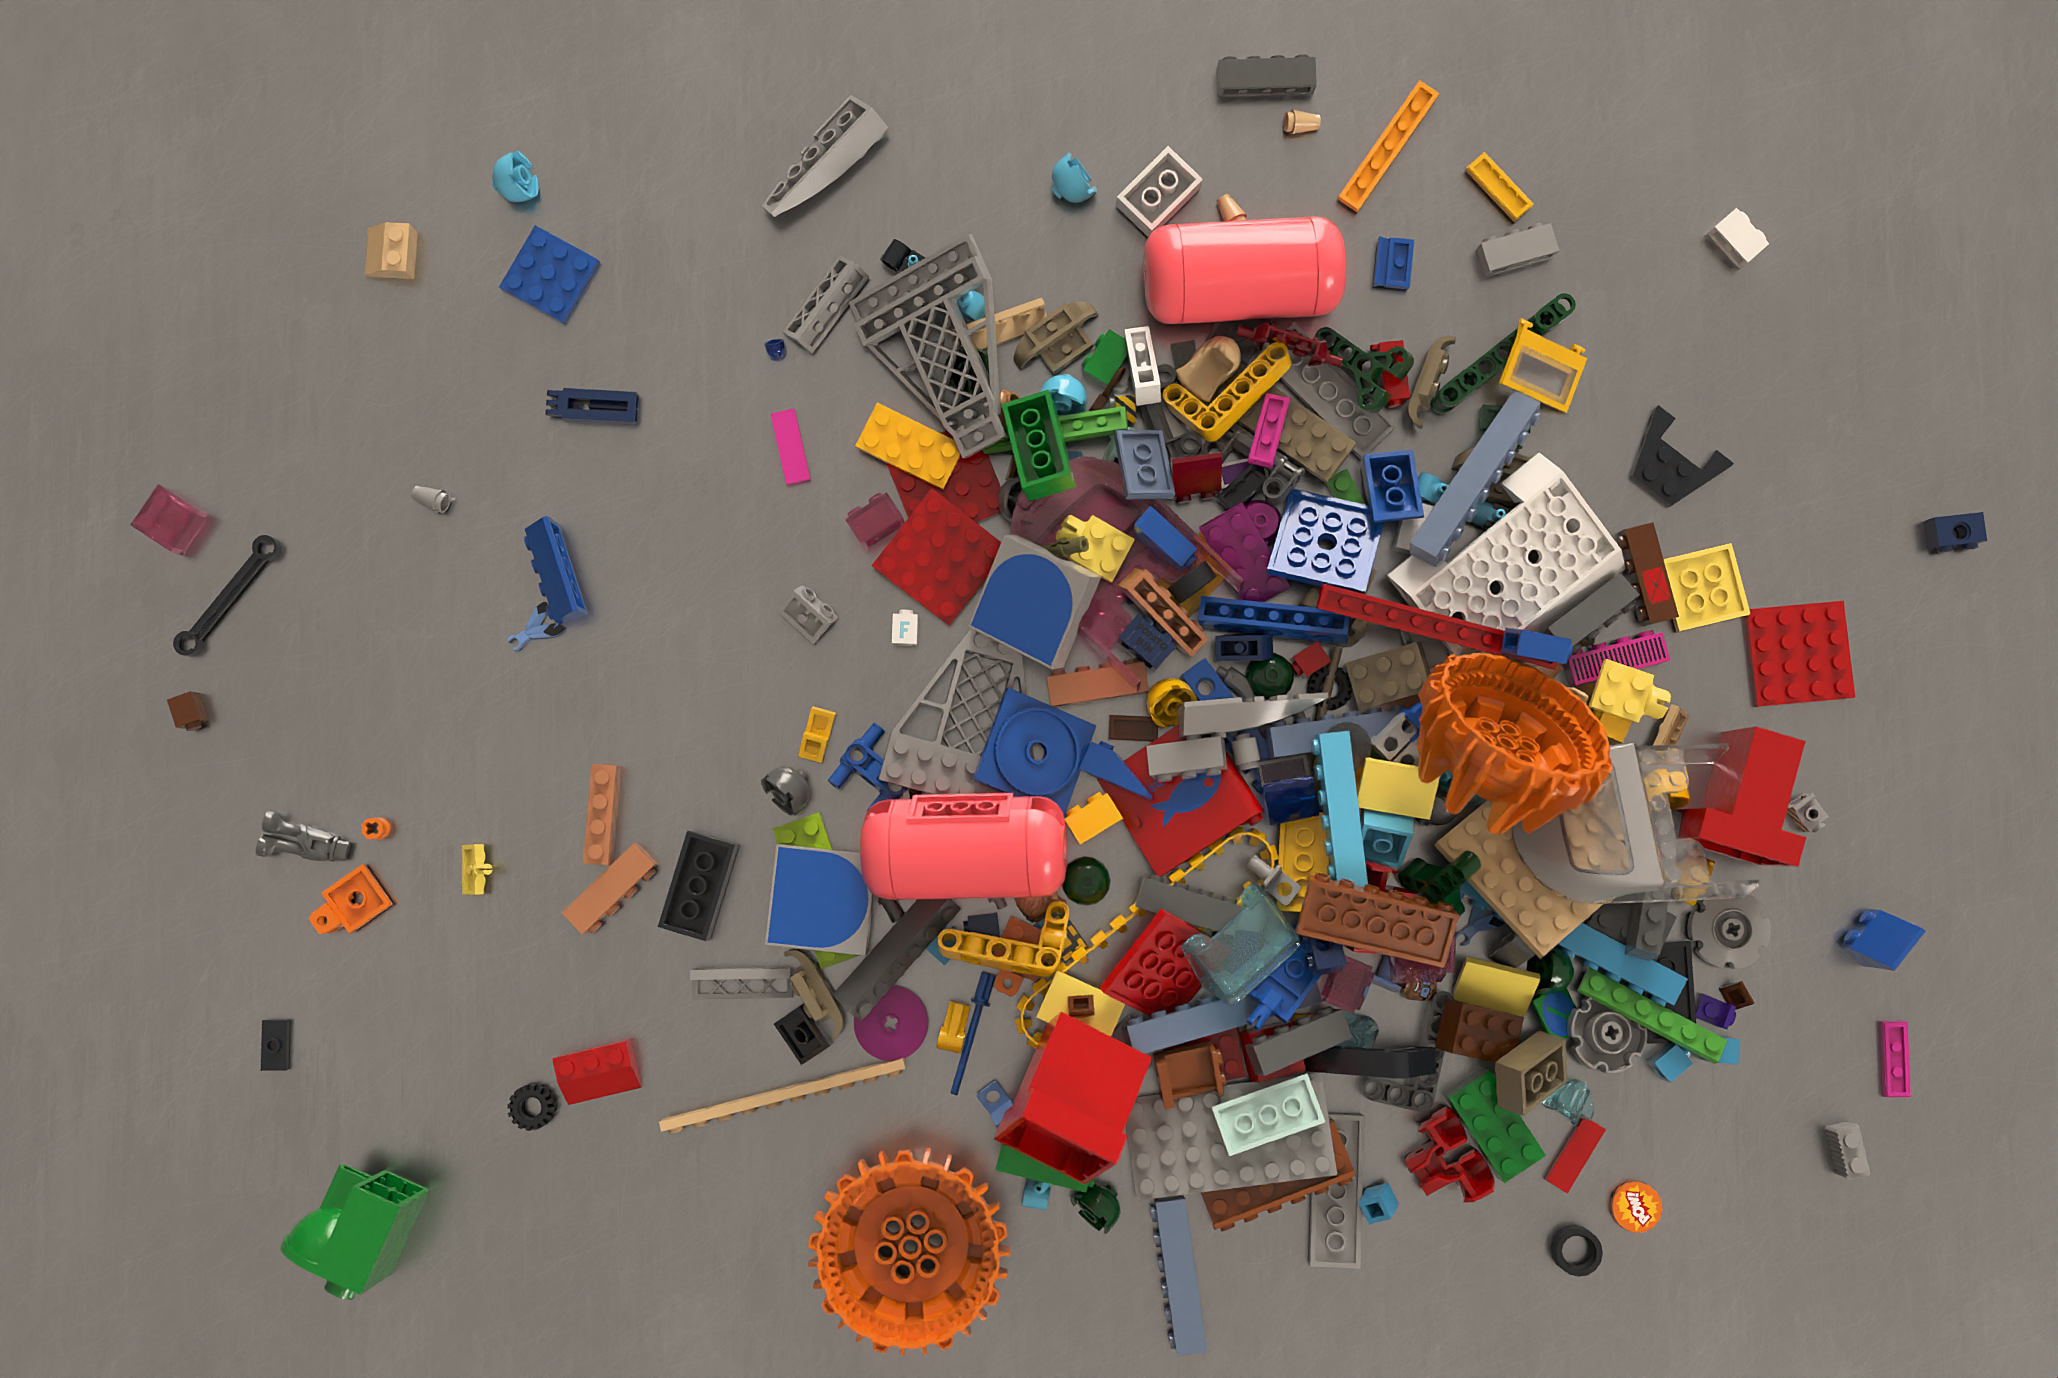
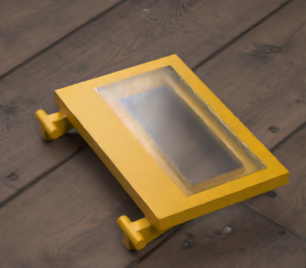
M1520 318L1517 336L1499 383L1561 412L1567 413L1587 361L1586 357L1580 355V352H1585V348L1573 343L1571 350L1527 330L1528 327L1532 328L1533 324Z

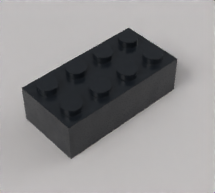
M687 830L659 920V928L703 941L710 940L739 847L738 844Z

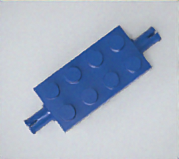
M1297 923L1245 992L1247 996L1258 1003L1254 1012L1246 1020L1247 1024L1251 1026L1258 1019L1253 1027L1257 1031H1260L1271 1014L1286 1024L1321 977V975L1312 976L1311 970L1306 967L1304 958L1306 954L1305 946L1300 943L1299 935L1295 931ZM1316 942L1319 950L1326 951L1323 943Z

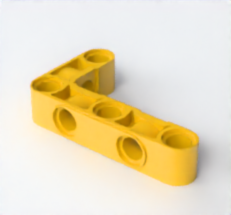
M1061 901L1052 902L1048 906L1038 945L980 933L945 929L938 936V950L943 957L1021 974L1053 977L1056 971L1059 970L1061 956L1065 947L1069 908ZM1055 912L1062 913L1064 917L1060 920H1056L1051 915ZM953 940L956 944L953 947H945L943 942ZM1001 949L1005 954L1002 957H996L992 952ZM1051 959L1055 964L1051 967H1046L1042 964V961Z

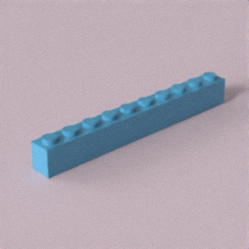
M1468 881L1460 886L1461 899L1464 896L1471 899V905L1482 911L1488 908L1495 912V918L1505 922ZM1581 923L1557 944L1570 958L1574 959L1575 956L1582 958L1585 966L1595 971L1598 968L1606 971L1605 976L1618 983L1620 980L1629 983V989L1641 995L1643 991L1652 996L1650 1000L1664 1007L1666 1004L1675 1005L1688 980L1686 977L1653 960L1647 961L1625 955V945L1584 923Z

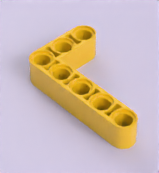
M1279 342L1269 345L1208 407L1179 384L1173 383L1168 385L1163 391V398L1170 412L1199 434L1200 437L1208 442L1217 441L1289 370L1292 362L1285 344ZM1266 373L1261 377H1257L1259 374ZM1248 390V392L1240 394L1242 391ZM1180 397L1178 400L1172 401L1174 398ZM1231 407L1228 411H1223L1225 408ZM1213 424V427L1206 428L1208 425Z

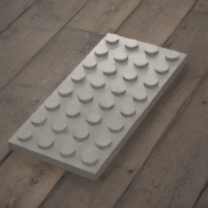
M1322 1073L1308 1074L1325 1123L1232 1156L1228 1154L1212 1107L1297 1076L1282 1077L1261 1083L1245 1082L1223 1086L1224 1096H1218L1217 1091H1211L1174 1099L1175 1107L1169 1109L1164 1108L1160 1094L1136 1097L1126 1123L1136 1200L1337 1175Z

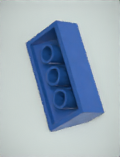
M548 516L542 517L525 528L527 536L524 537V542L528 551L531 550L534 557L531 560L533 570L536 574L539 573L540 575L539 589L542 596L547 597L549 603L546 606L550 620L554 619V622L563 624L588 614L559 525Z

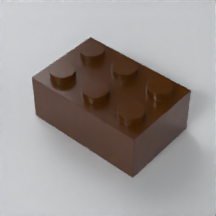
M1446 999L1435 1048L1452 1054L1495 1063L1518 1046L1524 1017Z

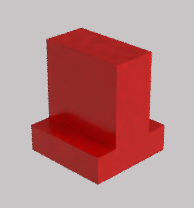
M1757 726L1722 732L1702 807L1675 809V811L1682 813L1678 841L1760 866L1799 867L1806 837L1784 831L1782 827L1806 741Z
M1060 1012L1046 1025L1013 1105L1005 1111L994 1140L1085 1185L1117 1164L1128 1136L1123 1131L1152 1057Z

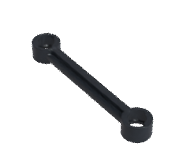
M261 535L253 541V554L189 631H182L175 636L173 647L178 654L194 657L202 651L204 645L202 639L266 561L276 560L280 556L282 547L277 539L268 535ZM265 540L273 542L274 550L272 553H260V546ZM186 636L194 637V649L190 648L186 651L182 649L181 644Z

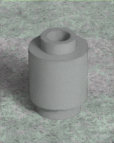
M1250 733L1235 736L1236 741L1231 742L1235 763L1239 765V770L1259 767L1258 761L1260 756L1256 737L1250 738Z

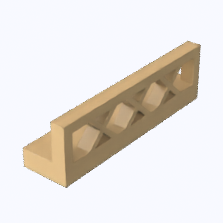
M1042 297L994 314L997 346L1021 338L1028 328L1047 316ZM986 317L966 324L968 329L985 321ZM986 327L973 334V341L976 347L984 351L988 349ZM951 334L954 344L957 336Z

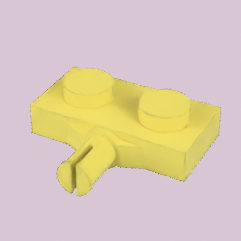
M484 844L462 845V895L484 894L486 883L484 874L488 875L492 872V870H487V868H492V866L484 864Z

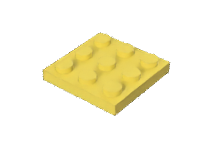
M1732 543L1664 559L1679 615L1678 618L1673 619L1676 632L1750 614Z

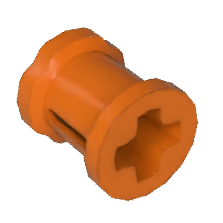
M367 818L361 825V832L367 839H385L391 829L389 822L384 818ZM374 824H378V833H373L375 831Z

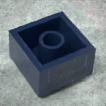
M1137 614L1120 634L1116 642L1135 658H1138L1140 662H1144L1145 666L1154 673L1176 647L1173 644L1174 638L1165 631L1160 633L1155 629V622L1148 616L1144 615L1141 617Z

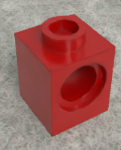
M1318 641L1290 658L1294 673L1297 677L1301 675L1303 679L1331 662Z

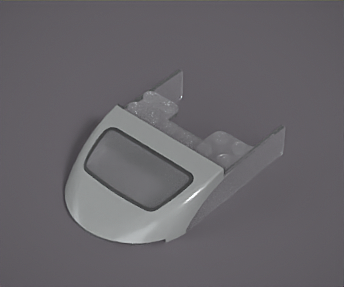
M1637 743L1611 746L1609 755L1612 760L1613 769L1606 780H1602V786L1590 803H1583L1577 809H1567L1530 834L1523 830V819L1511 827L1517 853L1523 864H1527L1536 875L1535 878L1549 890H1555L1567 896V899L1581 903L1610 904L1746 898L1760 886L1759 880H1711L1702 845L1694 839L1676 838L1667 793H1679L1687 788L1688 775L1685 764H1713L1729 749L1727 743L1637 746Z

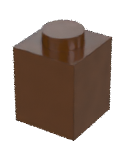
M190 691L167 699L176 728L193 731L201 728V723L209 721L200 693Z

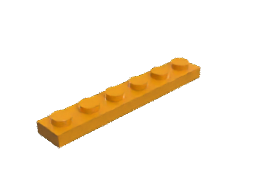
M1419 80L1337 199L1355 212L1359 211L1440 93Z

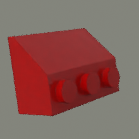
M632 1039L552 1058L557 1084L568 1105L642 1088Z

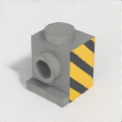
M1127 385L1115 386L1113 397L1109 398V407L1125 406L1128 424L1136 423L1133 388Z
M1803 793L1792 801L1787 808V813L1802 832H1810L1812 830L1814 833L1819 831L1826 825L1824 820L1829 817L1814 798L1816 796L1813 793ZM1809 811L1813 813V818L1809 817Z

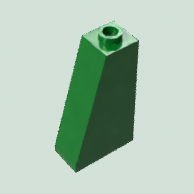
M1004 1144L1001 1146L995 1168L996 1171L1085 1193L1088 1186L1093 1187L1095 1182L1094 1178L1084 1185Z

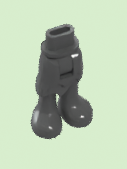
M268 810L262 822V830L268 833L297 837L299 843L263 834L258 840L256 855L268 857L273 852H286L314 861L329 860L334 862L335 859L346 861L350 842L343 841L340 836L335 837L326 831L313 828L310 825L307 826L301 823L300 826L288 823L281 818L279 813Z

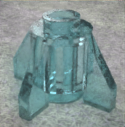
M1344 1013L1353 1038L1335 1046L1346 1044L1347 1047L1373 1048L1379 1033L1375 1020L1366 1015Z
M1579 1079L1567 1081L1564 1086L1550 1095L1544 1104L1545 1108L1555 1111L1558 1109L1561 1114L1569 1117L1573 1125H1578L1580 1118L1591 1121L1595 1113L1591 1091L1588 1089V1085Z

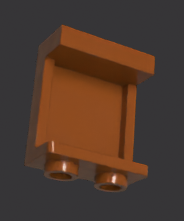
M1212 1040L1153 1053L1160 1097L1165 1109L1175 1107L1174 1099L1211 1091H1217L1218 1096H1224L1223 1086H1226L1224 1072L1219 1070V1064H1223L1220 1049H1215Z

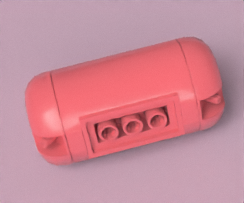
M1318 216L1161 226L1153 231L1145 242L1143 272L1147 307L1156 320L1165 324L1313 317L1328 314L1338 307L1345 292L1346 253L1343 236L1334 222Z
M1013 793L913 795L912 799L879 801L870 807L865 815V822L861 827L860 860L863 880L871 893L877 897L889 900L1031 898L1050 896L1060 889L1066 875L1067 833L1064 814L1057 803L1049 798L1040 796L1014 797Z

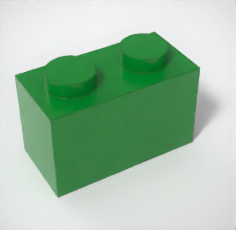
M1110 329L1105 335L1103 333L1100 334L1094 344L1097 347L1093 355L1088 353L1081 365L1084 367L1082 375L1106 389L1114 375L1128 358L1126 339Z

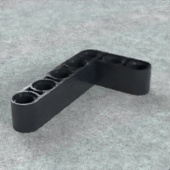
M1333 1046L1303 1059L1306 1068L1305 1072L1397 1079L1436 1073L1435 1047L1420 1046L1390 1050Z

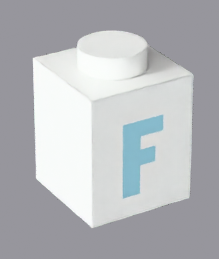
M899 610V614H893V645L918 646L919 616L918 614H913V610Z

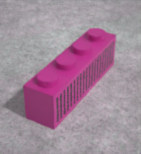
M1653 630L1638 633L1639 638L1630 640V636L1615 639L1616 644L1607 646L1606 642L1591 646L1592 651L1584 653L1582 648L1567 659V664L1562 663L1569 687L1597 680L1605 659L1635 669L1671 661L1663 632L1654 634Z

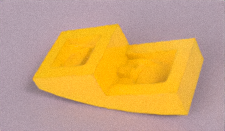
M814 706L811 708L798 757L819 763L823 762L836 712Z

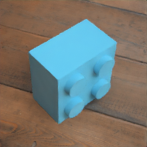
M1362 809L1360 823L1365 860L1401 868L1414 834V817Z

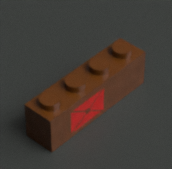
M1654 522L1618 532L1617 543L1624 553L1625 572L1630 575L1632 587L1640 594L1636 598L1638 620L1642 622L1644 627L1678 618L1679 615Z

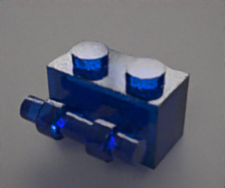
M1298 775L1294 776V779L1281 782L1280 779L1273 780L1271 784L1263 785L1264 805L1270 825L1319 816L1318 801L1312 775L1306 777Z

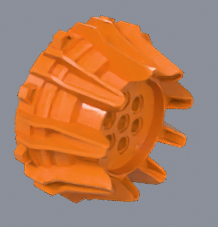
M1471 653V655L1465 654L1459 657L1453 654L1448 656L1443 664L1435 666L1418 693L1422 704L1417 747L1420 754L1418 765L1420 781L1428 784L1447 770L1451 772L1453 779L1445 801L1446 810L1451 814H1458L1475 794L1493 802L1487 821V829L1492 834L1504 833L1522 819L1523 830L1530 834L1567 809H1577L1583 803H1590L1602 786V780L1605 781L1613 769L1612 760L1609 755L1610 747L1606 736L1607 731L1601 725L1598 718L1594 716L1592 710L1566 686L1556 679L1549 677L1546 673L1525 663L1485 653Z
M927 1148L923 1162L915 1161L910 1150L899 1151L895 1162L891 1163L884 1150L880 1151L878 1156L881 1164L872 1168L867 1166L864 1159L860 1160L858 1166L861 1176L854 1178L845 1174L837 1181L840 1194L827 1191L824 1199L832 1205L827 1213L817 1211L814 1219L823 1228L821 1231L809 1236L808 1247L818 1254L810 1258L808 1262L809 1267L818 1268L819 1279L814 1281L813 1289H824L827 1295L821 1304L826 1314H839L842 1318L838 1328L841 1329L847 1324L853 1331L858 1333L855 1341L859 1343L866 1336L872 1339L874 1351L883 1354L891 1346L900 1347L901 1356H905L906 1348L921 1347L923 1355H926L928 1345L933 1343L942 1350L952 1347L953 1334L960 1331L969 1336L971 1334L969 1324L977 1316L983 1321L987 1319V1312L983 1306L996 1305L1001 1295L994 1285L995 1279L1007 1278L1008 1269L999 1266L1000 1256H1010V1247L999 1244L1008 1236L1006 1224L993 1220L991 1216L1000 1209L1001 1204L999 1200L992 1204H987L982 1194L988 1190V1183L985 1182L973 1188L971 1186L973 1173L967 1168H963L955 1173L948 1170L952 1155L948 1154L943 1165L930 1162L928 1158L930 1148ZM917 1214L922 1215L926 1222L922 1226H916L912 1223L911 1218ZM892 1220L897 1221L901 1229L897 1232H891L887 1228V1223ZM932 1234H939L943 1242L939 1245H933L929 1241V1237ZM909 1239L914 1240L918 1248L914 1251H909L905 1248L904 1242ZM887 1245L892 1248L893 1254L889 1257H884L880 1254L879 1248ZM924 1259H932L935 1267L931 1270H926L921 1262ZM899 1265H907L910 1268V1273L906 1276L900 1275L896 1269Z

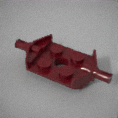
M1264 322L1254 329L1239 325L1237 335L1249 338L1260 351H1262L1265 342L1269 343V345L1279 342L1285 344L1287 349L1293 351L1292 353L1296 356H1310L1308 364L1310 367L1327 363L1340 368L1343 358L1329 354L1330 351L1327 349L1326 341H1318V337L1314 336L1313 339H1310L1293 330L1276 328L1277 324L1274 323L1271 326Z

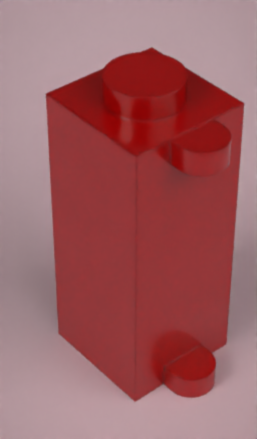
M1403 340L1379 342L1378 344L1370 345V351L1386 352L1395 346L1404 348ZM1400 356L1397 357V361L1402 363L1404 359ZM1382 372L1378 376L1379 386L1392 395L1385 405L1389 404L1390 408L1403 406L1410 398L1408 375L1405 376L1403 381L1390 372Z

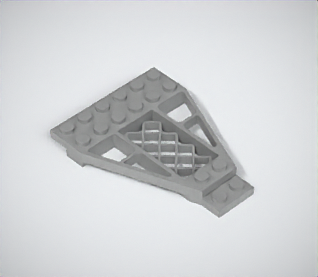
M972 234L961 237L848 302L857 322L854 323V326L863 346H867L941 420L944 428L953 436L962 458H968L1007 437L998 417L1001 414L992 278ZM983 285L986 320L968 329L957 305V300ZM937 311L947 313L943 327L934 324ZM929 315L928 321L922 319ZM951 320L957 332L949 329ZM917 322L926 324L923 338L915 334ZM932 327L942 330L938 343L929 340ZM985 327L987 332L989 374L973 341V334ZM899 331L902 332L913 357L912 361L901 367H898L878 346L879 342ZM947 333L957 336L953 349L944 346ZM961 343L965 349L966 354L959 352ZM927 344L936 347L933 360L925 356ZM942 350L951 353L948 366L939 363ZM957 355L967 359L963 372L954 369ZM971 365H972V367H973V370H974L976 376H973V375H970V374H969ZM917 366L931 399L905 374V371ZM937 366L946 369L943 383L937 381L934 377ZM952 372L962 375L958 388L949 385ZM967 378L977 381L973 394L964 391ZM947 389L956 392L953 405L946 403L944 399ZM962 395H965V396H968V397L971 398V399H969V400H967V401H965V402L959 404Z
M970 628L890 733L878 780L932 795L1002 793L973 781L981 758L978 754L982 753L983 749L975 753L968 740L980 734L986 744L987 738L983 731L991 728L993 723L981 729L975 716L986 710L994 722L995 717L990 707L1001 702L1003 697L996 684L1007 678L1004 688L1005 692V689L1008 687L1012 689L1014 678L1018 677L1019 690L1026 695L1022 654ZM965 652L973 654L964 659ZM980 656L997 661L986 667ZM976 657L982 669L970 675L964 662ZM953 659H956L945 704L924 700V696ZM999 663L1006 676L994 682L987 669ZM1004 663L1011 664L1009 672ZM962 667L967 678L957 683ZM984 672L991 684L979 690L973 677ZM969 680L976 693L964 699L957 686ZM993 687L999 700L988 706L981 693ZM956 691L961 701L951 706L954 692ZM978 695L985 708L973 714L966 701ZM919 703L938 708L942 711L934 742L911 737L899 732L902 725ZM963 703L969 717L958 723L951 710ZM949 714L955 725L944 730ZM972 719L978 732L966 738L960 724ZM956 727L963 740L951 746L945 733ZM942 738L947 746L940 745ZM965 742L970 753L955 749V747ZM1031 745L1029 753L1030 756L1034 759L1033 746Z

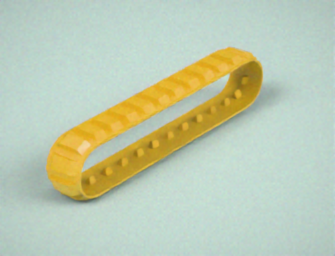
M1238 827L1228 833L1226 838H1220L1208 846V851L1204 855L1199 852L1188 859L1186 862L1189 867L1184 871L1181 868H1177L1168 875L1167 878L1170 882L1167 884L1173 886L1174 881L1185 884V875L1194 868L1199 872L1205 868L1203 861L1214 852L1218 856L1222 855L1225 852L1223 845L1232 839L1234 844L1242 843L1241 835L1251 837L1249 844L1254 847L1258 843L1262 845L1264 850L1260 852L1261 859H1267V865L1271 868H1274V860L1279 859L1275 844L1269 845L1265 841L1266 834L1255 828H1251L1249 832H1244L1243 827ZM1260 878L1254 884L1249 881L1243 885L1245 892L1236 898L1238 900L1236 905L1242 906L1241 902L1247 898L1249 901H1252L1263 891L1260 886L1263 885L1264 880ZM1136 902L1128 907L1131 911L1129 915L1125 918L1121 914L1109 923L1112 928L1104 934L1102 930L1098 931L1090 938L1093 944L1086 949L1082 945L1070 954L1073 960L1066 965L1061 961L1058 971L1069 975L1067 970L1078 961L1082 965L1086 964L1089 961L1086 955L1097 946L1101 949L1108 946L1106 939L1117 930L1122 934L1126 932L1128 928L1125 923L1135 915L1143 918L1147 915L1146 910L1135 907ZM1201 926L1198 929L1206 931L1208 928ZM1041 977L1031 985L1034 991L1029 996L1023 993L1016 1006L1021 1011L1020 1016L1015 1018L1018 1033H1025L1028 1038L1026 1044L1034 1049L1037 1048L1042 1033L1037 1031L1032 1035L1028 1032L1027 1028L1033 1026L1031 1018L1023 1019L1025 1009L1032 1012L1035 1004L1030 1000L1034 996L1041 993L1045 997L1048 991L1047 986L1051 984L1053 977H1050L1048 980Z

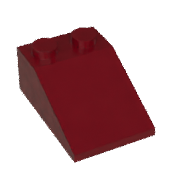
M1222 452L1171 460L1170 470L1175 490V496L1171 501L1177 500L1178 504L1191 502V498L1201 497V500H1210L1216 498V495L1220 493Z

